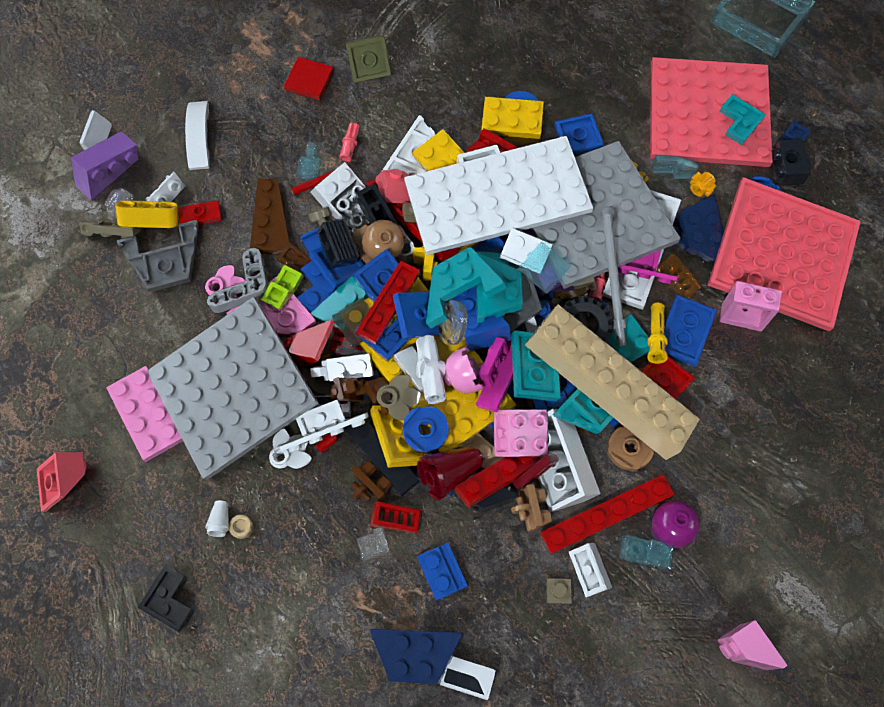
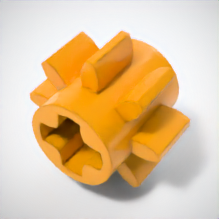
M697 172L689 182L692 193L698 197H701L703 194L708 197L716 187L714 184L716 180L709 172H704L702 175L700 172Z

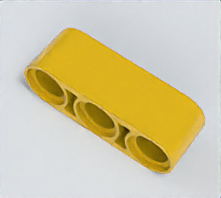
M119 201L115 203L117 225L121 227L173 228L179 224L178 208L174 202Z

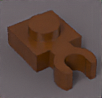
M385 377L366 381L364 385L374 404L378 403V390L384 385H389ZM390 392L384 394L386 400H391L393 397ZM381 406V412L385 416L388 415V408Z

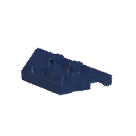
M710 196L682 210L678 214L685 251L698 255L708 262L716 260L724 234L715 196Z
M372 628L370 631L388 679L393 682L440 684L445 674V669L450 664L459 641L463 638V633L378 628Z

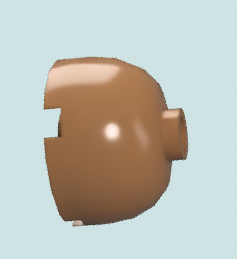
M375 221L367 226L363 233V251L372 260L388 249L396 259L404 247L403 232L392 221Z

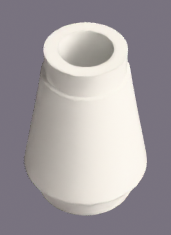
M215 501L205 526L208 535L213 537H224L226 535V532L229 530L228 502Z

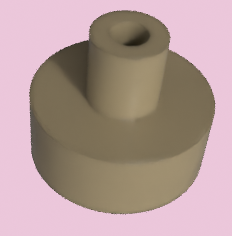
M326 206L308 213L311 222L317 220L319 226H321L323 222H327L325 217L330 215V212Z

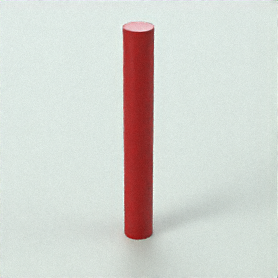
M333 171L292 187L291 190L294 196L316 187Z

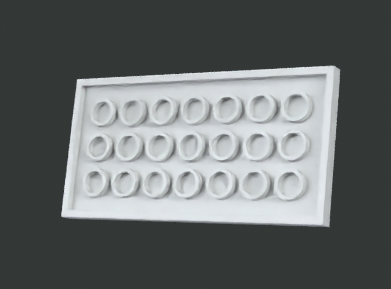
M567 136L404 177L426 255L510 234L512 228L522 231L593 211L592 203Z

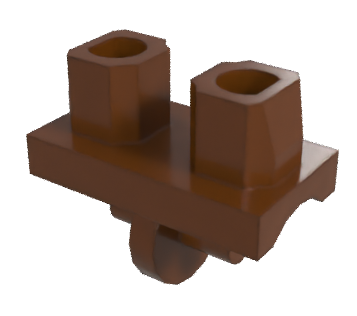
M344 377L333 378L335 384L330 390L331 399L333 401L338 399L339 402L363 401L362 395L367 394L364 388L367 380L358 381L357 378Z
M369 461L359 468L355 465L351 469L353 476L362 484L360 486L356 481L352 483L351 487L355 490L352 496L354 500L357 501L362 497L368 502L371 496L367 491L380 502L386 499L385 494L389 491L392 484L384 476L374 484L370 478L377 472V469Z

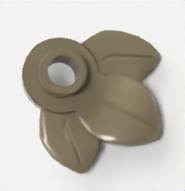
M408 375L394 377L389 385L382 386L377 392L378 403L382 407L388 408L390 415L398 420H404L410 412L408 407L417 404L423 398L417 389L409 387L410 376ZM386 392L392 393L393 397L391 400L384 398Z

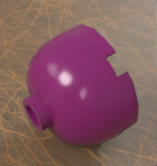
M677 500L666 502L656 509L651 519L653 535L659 543L668 548H684L692 543L699 533L700 521L698 514L693 507L685 502Z

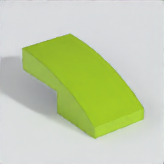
M284 265L275 282L271 281L261 300L281 310L296 291L304 275Z

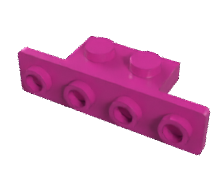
M661 251L617 267L618 273L628 275L629 271L638 272L637 277L650 279V275L659 277L658 281L671 284L672 280H678L676 276L656 272Z
M496 337L493 345H490L485 362L480 365L479 376L484 388L476 402L478 408L497 412L513 378L511 340L505 341L504 338Z

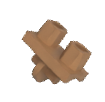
M530 484L526 488L519 490L520 497L516 498L517 506L512 507L511 511L512 514H519L520 521H525L527 532L534 531L551 522L550 512L548 510L540 511L538 504L546 501L545 489L535 488L534 484Z

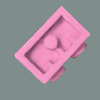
M498 410L494 412V456L548 455L547 410Z

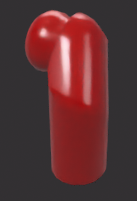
M330 433L325 434L323 440L317 442L315 447L322 454L336 443L338 434L331 436Z

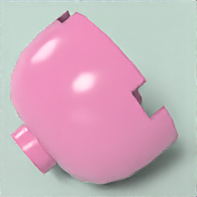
M463 347L452 353L447 359L444 379L448 386L452 385L456 391L470 394L483 389L484 385L479 384L481 378L474 357L469 358L466 353L470 352L467 347Z

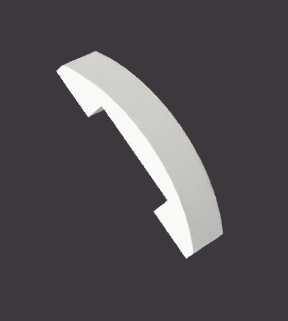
M208 101L190 102L187 106L185 134L189 170L209 168V150L207 148Z

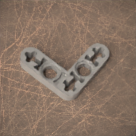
M257 248L246 250L242 256L246 282L216 291L208 297L207 303L213 312L221 313L239 307L252 297L257 300L262 299L269 284L264 258ZM260 271L258 275L251 276L253 272ZM243 292L241 297L234 298L237 293Z

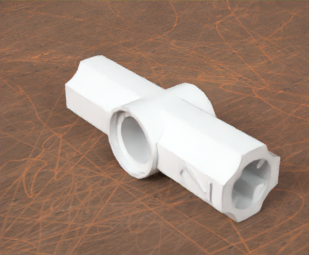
M426 335L419 337L416 341L419 358L416 365V374L418 378H422L425 400L429 404L443 402L446 399L443 382L446 371L445 362L439 359L437 342L434 336Z

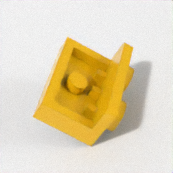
M424 246L414 247V263L418 264V268H422L424 285L430 291L433 267L438 265V262L435 261V253L426 255Z

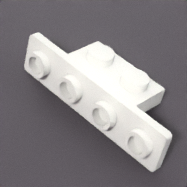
M334 400L299 416L296 420L303 437L280 446L281 451L288 449L289 453L302 448L301 443L307 441L310 444L323 440L322 435L330 433L331 436L344 432L343 427L350 424L352 428L365 423L364 419L369 417L366 412L346 420L339 400Z

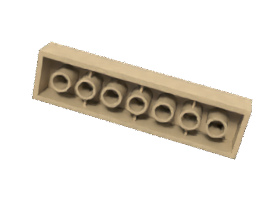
M559 304L546 316L525 344L527 348H530L538 357L542 358L553 369H556L559 374L665 460L682 451L700 420Z

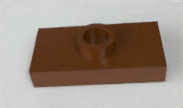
M288 242L277 257V261L300 273H302L300 271L301 268L312 261L306 253Z

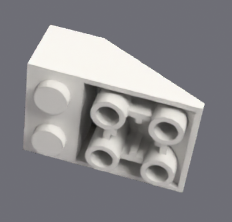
M345 162L310 192L322 207H328L333 217L337 220L345 219L347 225L352 228V232H355L365 224H369L355 199L356 192L366 187Z

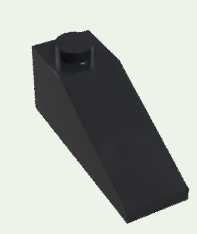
M375 183L356 192L355 199L370 224L378 220H389L397 224Z

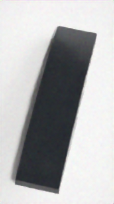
M365 419V423L352 428L350 424L343 427L346 434L358 445L376 469L391 482L392 486L402 497L420 482L408 466L388 468L377 432Z

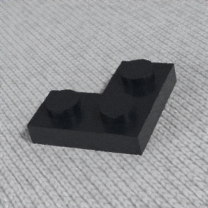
M164 565L138 608L172 629L181 632L193 610L174 598L187 577Z

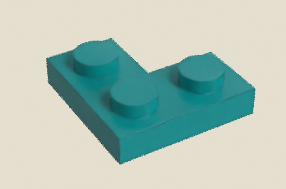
M733 94L719 111L735 121L725 135L740 145L746 142L766 116V114Z

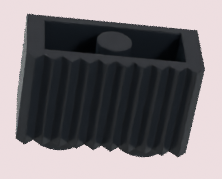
M332 220L321 224L317 234L324 253H326L330 268L355 264L360 257V248L354 243L352 228L347 225L346 220Z

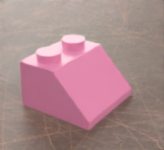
M756 620L740 624L718 639L721 644L719 646L721 652L727 659H731L732 662L763 670L783 669L788 666Z

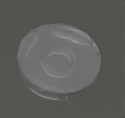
M450 300V303L445 304L448 320L439 324V327L442 328V333L439 335L443 343L457 345L462 341L466 333L468 314L463 302Z

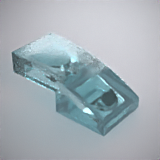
M656 155L652 165L653 173L673 172L674 179H691L699 168L698 164L693 161L667 155Z

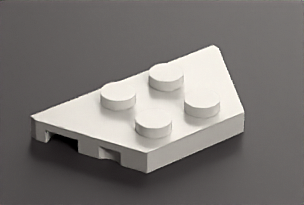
M419 115L383 170L398 169L405 171L410 176L426 172L412 156L414 150L435 135L432 128H429L424 123L422 116Z

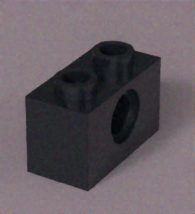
M778 140L771 152L772 161L775 164V177L778 178L779 185L804 184L811 172L803 140Z

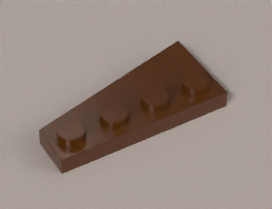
M258 178L250 249L257 248L261 254H280L289 242V235L278 179Z

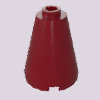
M470 446L421 456L419 458L421 461L417 462L420 480L423 486L427 484L430 488L428 494L434 500L439 501L450 494L456 485L468 479L482 467L483 455L479 449Z

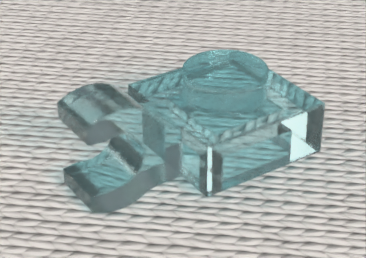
M307 143L306 157L300 156L296 172L297 178L314 179L318 177L321 162L320 159L316 158L317 149H315V143Z

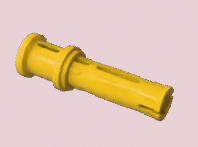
M659 302L653 303L651 306V335L648 338L650 351L647 354V359L655 364L664 363L668 359V354L665 351L668 340L664 335L665 306Z

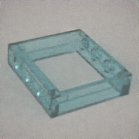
M722 0L715 8L710 22L776 58L808 17L816 1L770 0L798 15L780 39L726 10L733 0Z

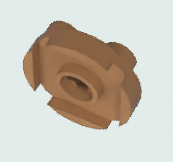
M622 426L617 428L609 438L607 454L619 468L635 472L649 463L653 457L654 450L630 430ZM633 443L636 452H627L625 444L630 445Z

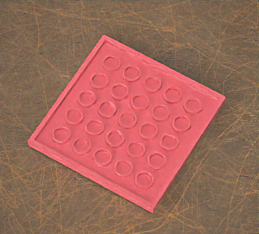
M652 58L650 159L762 167L771 166L773 161L771 152L768 65ZM732 94L766 114L764 120L743 145L725 135L735 121L719 112L722 105Z
M743 177L736 192L708 286L729 293L735 283L739 281L782 291L779 313L831 331L835 325L861 221Z

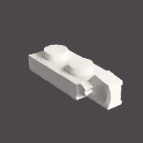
M371 353L328 358L321 361L322 366L310 368L311 377L324 376V381H333V378L336 377L361 378L374 375Z

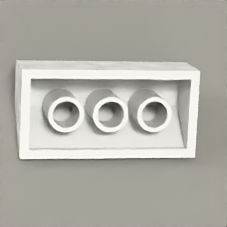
M557 409L547 412L548 454L555 453L559 460L538 478L541 488L545 489L546 503L550 512L585 502L601 494L575 425L554 417L552 414Z

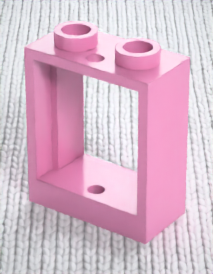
M737 281L722 303L719 322L762 332L779 311L782 291Z

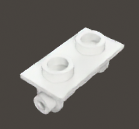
M173 172L170 176H166V179L160 184L159 188L149 197H146V200L171 202L186 185Z

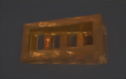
M675 254L670 255L657 268L656 272L672 276L675 272L679 273L676 276L678 280H672L669 285L682 297L688 299L701 288V285ZM684 278L685 281L680 284L678 281ZM690 284L691 287L685 291L684 287Z

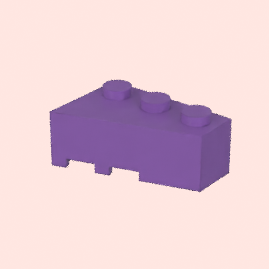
M119 132L72 156L71 163L76 187L90 200L95 198L138 160L137 144L124 133Z

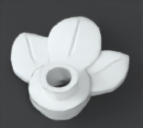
M285 429L280 430L272 441L274 449L269 455L270 463L279 469L287 466L294 469L306 466L312 460L310 455L305 453L308 441L301 443L302 448L289 453L288 449L281 451L280 446L303 436L298 434L289 437ZM279 455H285L283 461L277 460Z

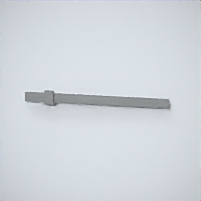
M604 214L602 216L614 313L612 324L613 329L616 331L617 346L626 345L624 331L626 320L623 318L612 215Z

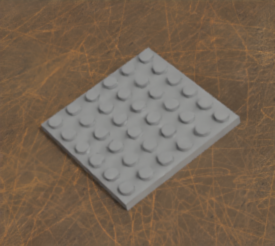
M619 141L575 157L593 206L591 213L530 228L536 238L553 244L547 259L564 289L609 271L602 216L604 214L612 215L617 267L677 244L680 240L679 235Z
M254 297L148 370V374L202 478L205 480L213 477L318 404L317 399L280 337Z

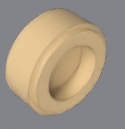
M236 515L229 522V532L237 539H245L253 531V522L246 515Z

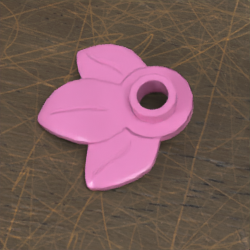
M223 266L218 269L215 277H211L206 282L205 289L211 295L216 292L213 289L216 284H219V290L246 282V280L234 276V266ZM242 292L237 293V294L234 296V298H235V299L238 298L237 295H238V294H241Z

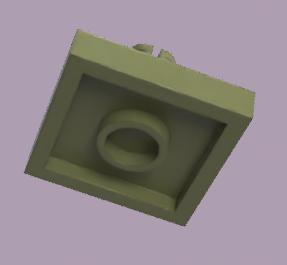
M383 35L345 43L354 83L391 75Z

